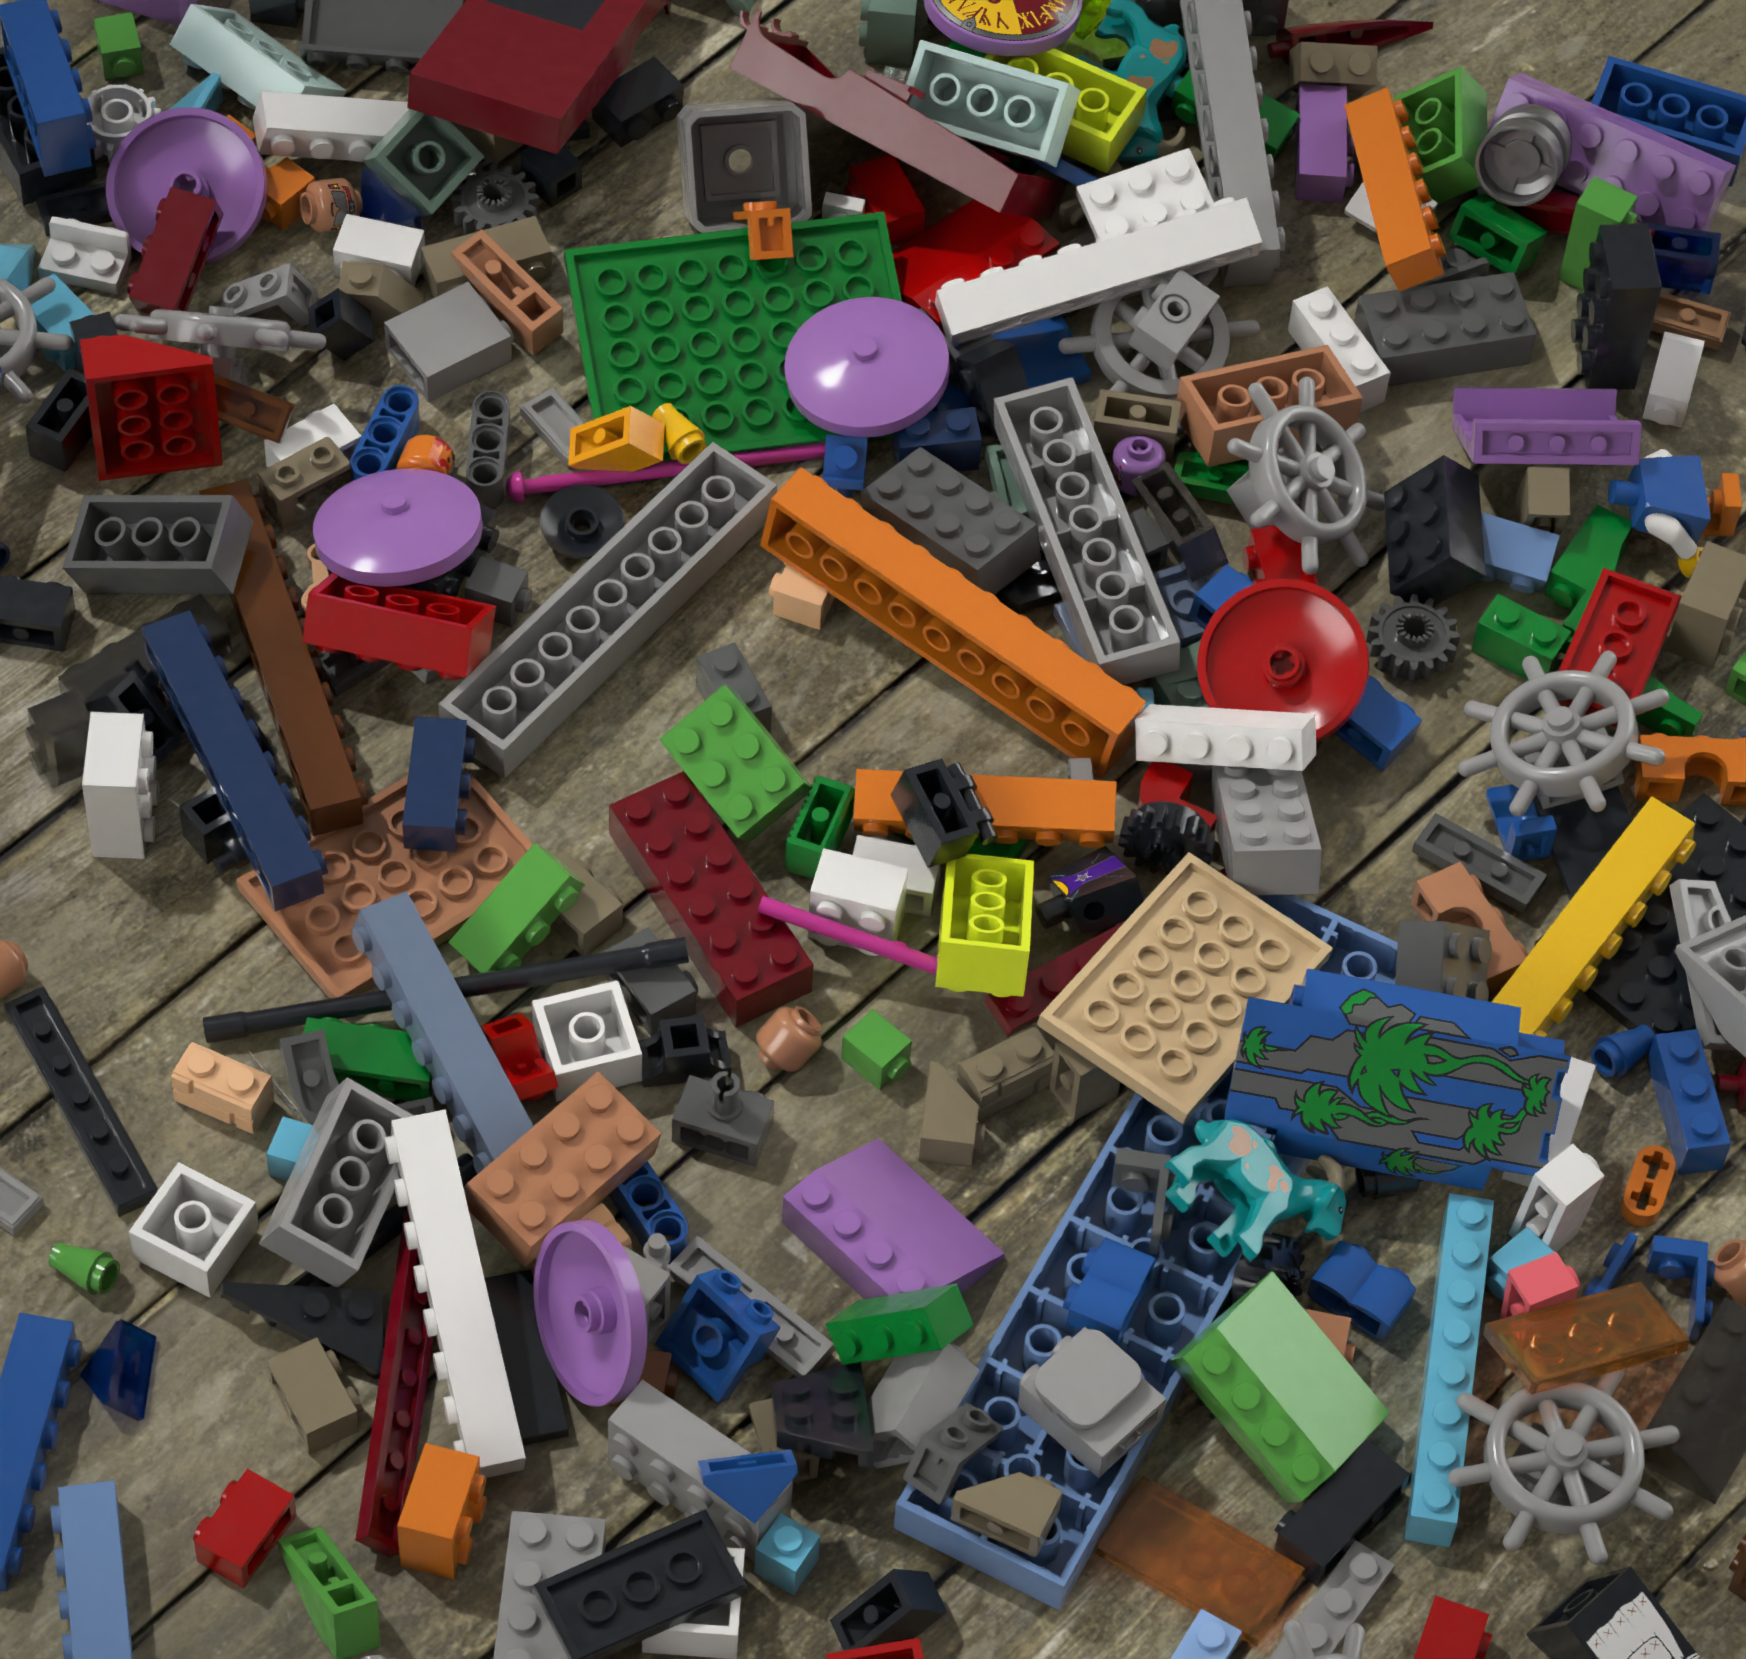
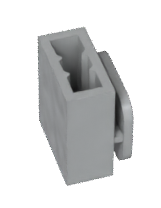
M1086 1327L1073 1338L1067 1335L1061 1339L1054 1347L1051 1358L1041 1367L1038 1364L1030 1367L1019 1381L1018 1407L1098 1478L1163 1419L1166 1398L1141 1377V1369L1137 1362L1104 1333L1092 1329L1088 1330Z

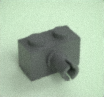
M728 1071L719 1072L713 1078L701 1079L689 1075L672 1118V1142L756 1167L773 1125L774 1100L767 1099L756 1091L749 1090L744 1092L739 1090V1078L736 1074L732 1073L730 1082H728Z

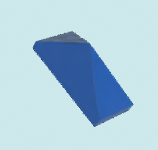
M791 1449L698 1461V1470L703 1485L754 1524L798 1474L797 1463Z

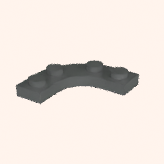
M324 1029L279 1039L291 1094L300 1112L310 1125H314L326 1096L339 1085L333 1071ZM432 1097L396 1105L414 1116L435 1112Z

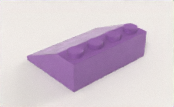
M879 1138L814 1170L783 1196L782 1224L863 1299L957 1284L962 1294L999 1263L1005 1255L1003 1251Z

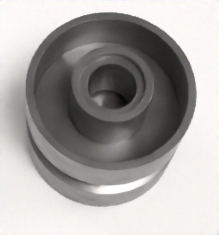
M1522 104L1508 109L1497 119L1477 150L1475 170L1481 186L1491 197L1511 206H1527L1542 200L1552 190L1570 161L1572 154L1570 131L1559 115L1544 106Z

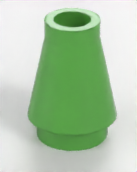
M59 1242L53 1247L48 1261L51 1268L64 1274L91 1295L108 1293L114 1287L120 1272V1264L117 1260L113 1259L110 1252L71 1246L63 1242Z

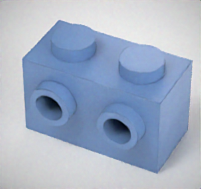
M1481 512L1486 576L1480 580L1491 582L1494 579L1508 582L1510 583V588L1522 593H1533L1534 590L1541 592L1547 582L1560 535Z

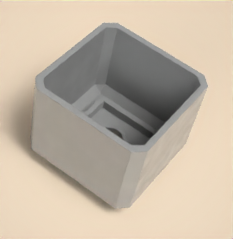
M784 97L686 104L677 114L684 216L701 233L748 228L747 219L733 220L732 212L744 211L743 203L777 201L778 209L790 208L791 222L809 220L812 216L806 114L792 101ZM744 149L751 156L749 167L740 172L732 170L729 165L730 155L735 150Z

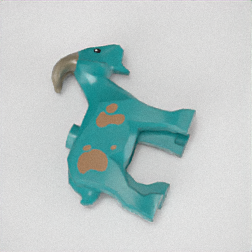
M1112 0L1106 9L1105 18L1095 32V36L1102 39L1118 38L1128 46L1129 51L1123 58L1117 71L1104 68L1081 52L1078 57L1075 55L1073 57L1147 89L1143 122L1117 158V160L1122 162L1144 164L1183 149L1187 136L1185 127H1181L1173 139L1169 141L1164 140L1157 108L1166 95L1173 98L1175 89L1183 79L1180 74L1185 66L1187 47L1184 38L1178 33L1180 30L1178 25L1170 24L1161 27L1153 23L1147 17L1144 9L1134 1Z
M1203 1119L1197 1121L1195 1133L1201 1145L1190 1146L1163 1165L1176 1174L1173 1184L1165 1192V1196L1181 1213H1185L1193 1205L1196 1198L1197 1185L1207 1182H1214L1218 1191L1235 1206L1230 1217L1207 1238V1241L1222 1257L1228 1256L1237 1242H1239L1243 1255L1251 1262L1261 1251L1264 1233L1272 1225L1285 1222L1299 1214H1302L1303 1220L1308 1223L1304 1231L1306 1234L1317 1232L1326 1241L1335 1239L1341 1232L1346 1199L1345 1177L1340 1164L1330 1156L1321 1155L1318 1158V1163L1324 1168L1326 1173L1316 1166L1309 1165L1306 1167V1171L1314 1179H1302L1295 1176L1277 1155L1274 1143L1268 1138L1260 1136L1247 1123L1233 1119L1216 1120L1211 1123H1206Z

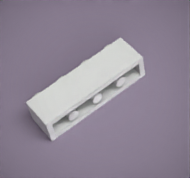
M261 91L253 115L257 148L260 154L363 162L362 160L409 110L407 108L408 102Z
M1150 704L1135 719L1136 761L1303 771L1316 756L1315 714Z

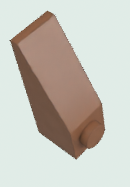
M482 229L451 252V257L478 293L488 302L499 321L504 320L509 325L514 338L532 356L564 333L563 308Z

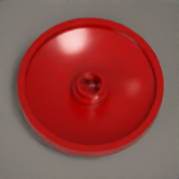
M1266 580L1235 593L1211 617L1199 645L1197 657L1198 680L1209 708L1315 714L1317 743L1340 729L1360 704L1369 676L1368 647L1363 631L1354 614L1330 591L1302 580Z

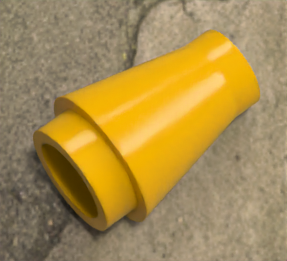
M671 403L663 404L653 412L652 417L665 424L664 443L672 459L678 460L681 464L691 463L707 447V443L704 440V432L679 413Z

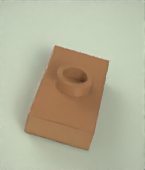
M1660 292L1650 331L1661 334L1670 332L1705 341V347L1720 350L1731 312Z

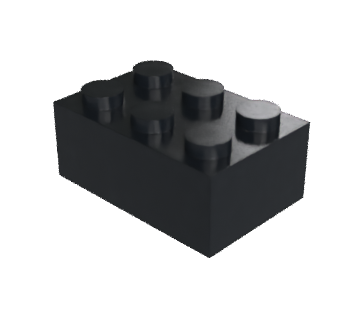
M1443 455L1384 492L1389 585L1392 595L1400 596L1407 603L1410 602L1412 594L1417 595L1418 602L1421 604H1425L1431 598L1434 599L1433 607L1486 576L1479 475Z

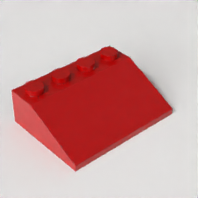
M973 199L892 251L902 302L917 309L922 308L945 335L935 305L936 292L941 289L944 283L958 278H963L965 282L980 278L982 272L994 267H1003L1004 270L1019 266L1020 261L1030 256L1041 255L1043 259L1056 255L1060 248V243L1034 219L999 213Z
M123 334L80 339L99 481L223 465L212 357Z

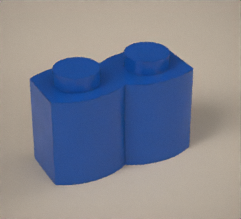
M1107 1237L1104 1238L1098 1249L1091 1247L1081 1268V1272L1086 1275L1080 1285L1072 1283L1063 1303V1308L1069 1310L1066 1325L1079 1331L1084 1327L1088 1330L1100 1331L1118 1345L1149 1285L1156 1258Z
M1339 1240L1312 1277L1307 1295L1325 1310L1335 1315L1351 1318L1350 1324L1362 1333L1384 1342L1412 1303L1416 1287L1401 1270L1377 1264L1364 1247Z

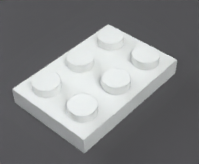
M1189 148L1076 187V195L1096 239L1111 232H1118L1119 235L1133 232L1136 226L1147 221L1156 220L1158 224L1173 220L1174 215L1187 209H1196V212L1210 209L1214 203Z

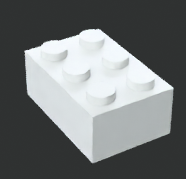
M90 713L82 789L93 857L145 859L147 842H154L155 816L151 815L152 806H158L159 780H155L156 756H152L153 732L145 730L144 714Z

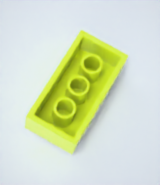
M1053 48L1046 52L1028 56H999L992 54L985 56V59L1063 81L1080 89L1061 153L1105 173L1109 171L1143 122L1147 89Z
M967 853L965 857L946 862L935 987L947 988L953 992H985L997 997H1024L1030 954L1034 861Z

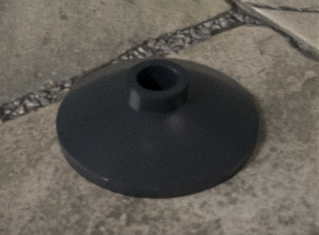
M578 484L557 491L547 500L541 513V531L546 542L559 554L573 559H591L624 527V515L618 501L604 489L593 485ZM578 526L589 528L587 531H577L575 529Z

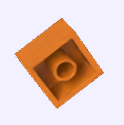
M425 1443L397 1525L401 1567L455 1580L459 1565L468 1564L474 1543V1538L469 1537L473 1522L481 1524L487 1505V1496H483L486 1476L480 1475V1456Z

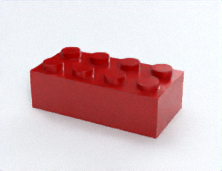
M331 573L308 593L302 642L316 645L315 648L326 653H338L340 651L355 653L356 657L363 661L378 662L382 659L396 662L397 666L404 670L418 671L424 668L437 671L438 675L442 678L458 680L463 677L466 678L490 654L496 606L407 586L382 587L358 584L346 580L335 573Z

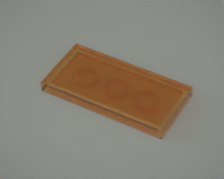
M1641 1281L1486 1323L1483 1334L1531 1395L1686 1352L1690 1341L1689 1337Z
M1145 1476L1142 1477L1096 1546L1095 1554L1195 1612L1199 1613L1203 1609L1242 1631L1241 1638L1256 1647L1298 1584L1305 1569Z

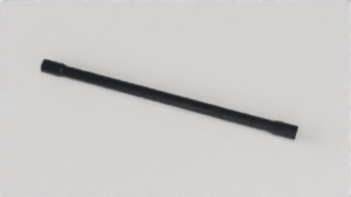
M685 937L649 942L643 946L454 977L464 998L641 968L654 969L689 963L686 939ZM376 990L251 1012L238 1011L203 1017V1027L208 1044L244 1038L254 1033L305 1025L307 1017L343 1019L391 1011L392 1002L385 990Z

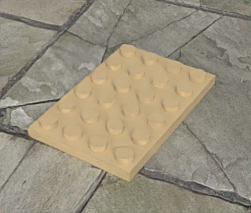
M1188 852L1040 1014L1037 1026L1184 1125L1234 1068L1248 998L1253 997L1289 1004L1294 984L1302 985L1307 969L1319 970L1330 958L1333 947Z

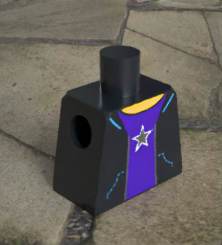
M1104 846L1052 874L1049 878V884L1053 898L1035 905V910L1045 929L1066 920L1080 935H1087L1126 921L1144 902L1137 875Z

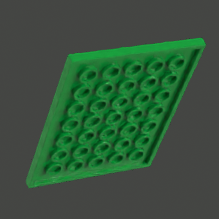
M876 212L791 222L793 257L750 260L748 228L564 249V261L592 420L629 406L652 417L653 412L659 406L671 403L679 413L704 432V440L707 443V447L714 442L730 454L826 443V434L840 435L815 425L801 414L794 405L788 392L785 377L786 352L798 329L809 318L828 306L849 299L863 297L889 298L902 302L885 213ZM892 433L868 437L867 441L892 439ZM664 443L662 462L673 461L674 459L670 457Z

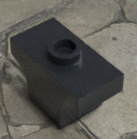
M704 1015L659 1020V1030L657 1033L647 1039L638 1041L642 1052L643 1088L687 1083L689 1075L701 1079L713 1078L719 1072L728 1071L727 1078L731 1077L732 1068L725 1030L718 1031L707 1028Z

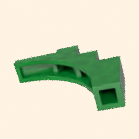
M1598 504L1550 570L1544 593L1545 596L1551 598L1556 604L1572 609V612L1562 625L1572 631L1568 648L1603 568L1612 571L1616 570L1628 547L1633 528L1631 521ZM1651 674L1643 694L1657 689H1665L1669 693L1670 698L1667 704L1636 715L1637 723L1667 736H1697L1703 713L1676 697Z

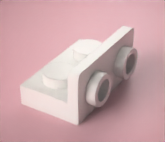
M51 217L49 222L51 238L38 267L39 278L48 277L55 273L65 284L118 294L132 259L129 234L114 227H102L83 223L75 219Z

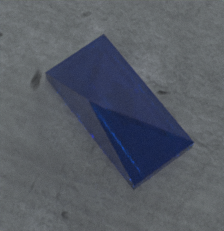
M368 166L361 170V198L363 206L360 217L421 229L420 211Z
M120 1319L114 1323L80 1373V1376L104 1405L140 1421L145 1417L157 1336Z

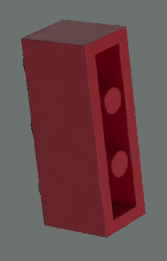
M170 187L167 198L160 200L156 210L157 224L154 232L145 238L141 252L143 258L138 272H133L127 287L129 299L137 311L151 314L156 309L188 310L224 215L216 200L174 187Z

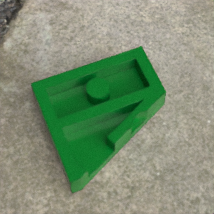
M1198 451L1178 453L1171 480L1170 493L1235 505L1226 490L1249 471V461L1243 459L1208 467Z

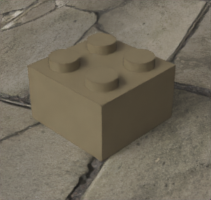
M1709 541L1706 542L1679 602L1666 647L1667 652L1712 669L1719 653L1727 656L1736 632L1734 631L1737 624H1741L1746 613V555Z

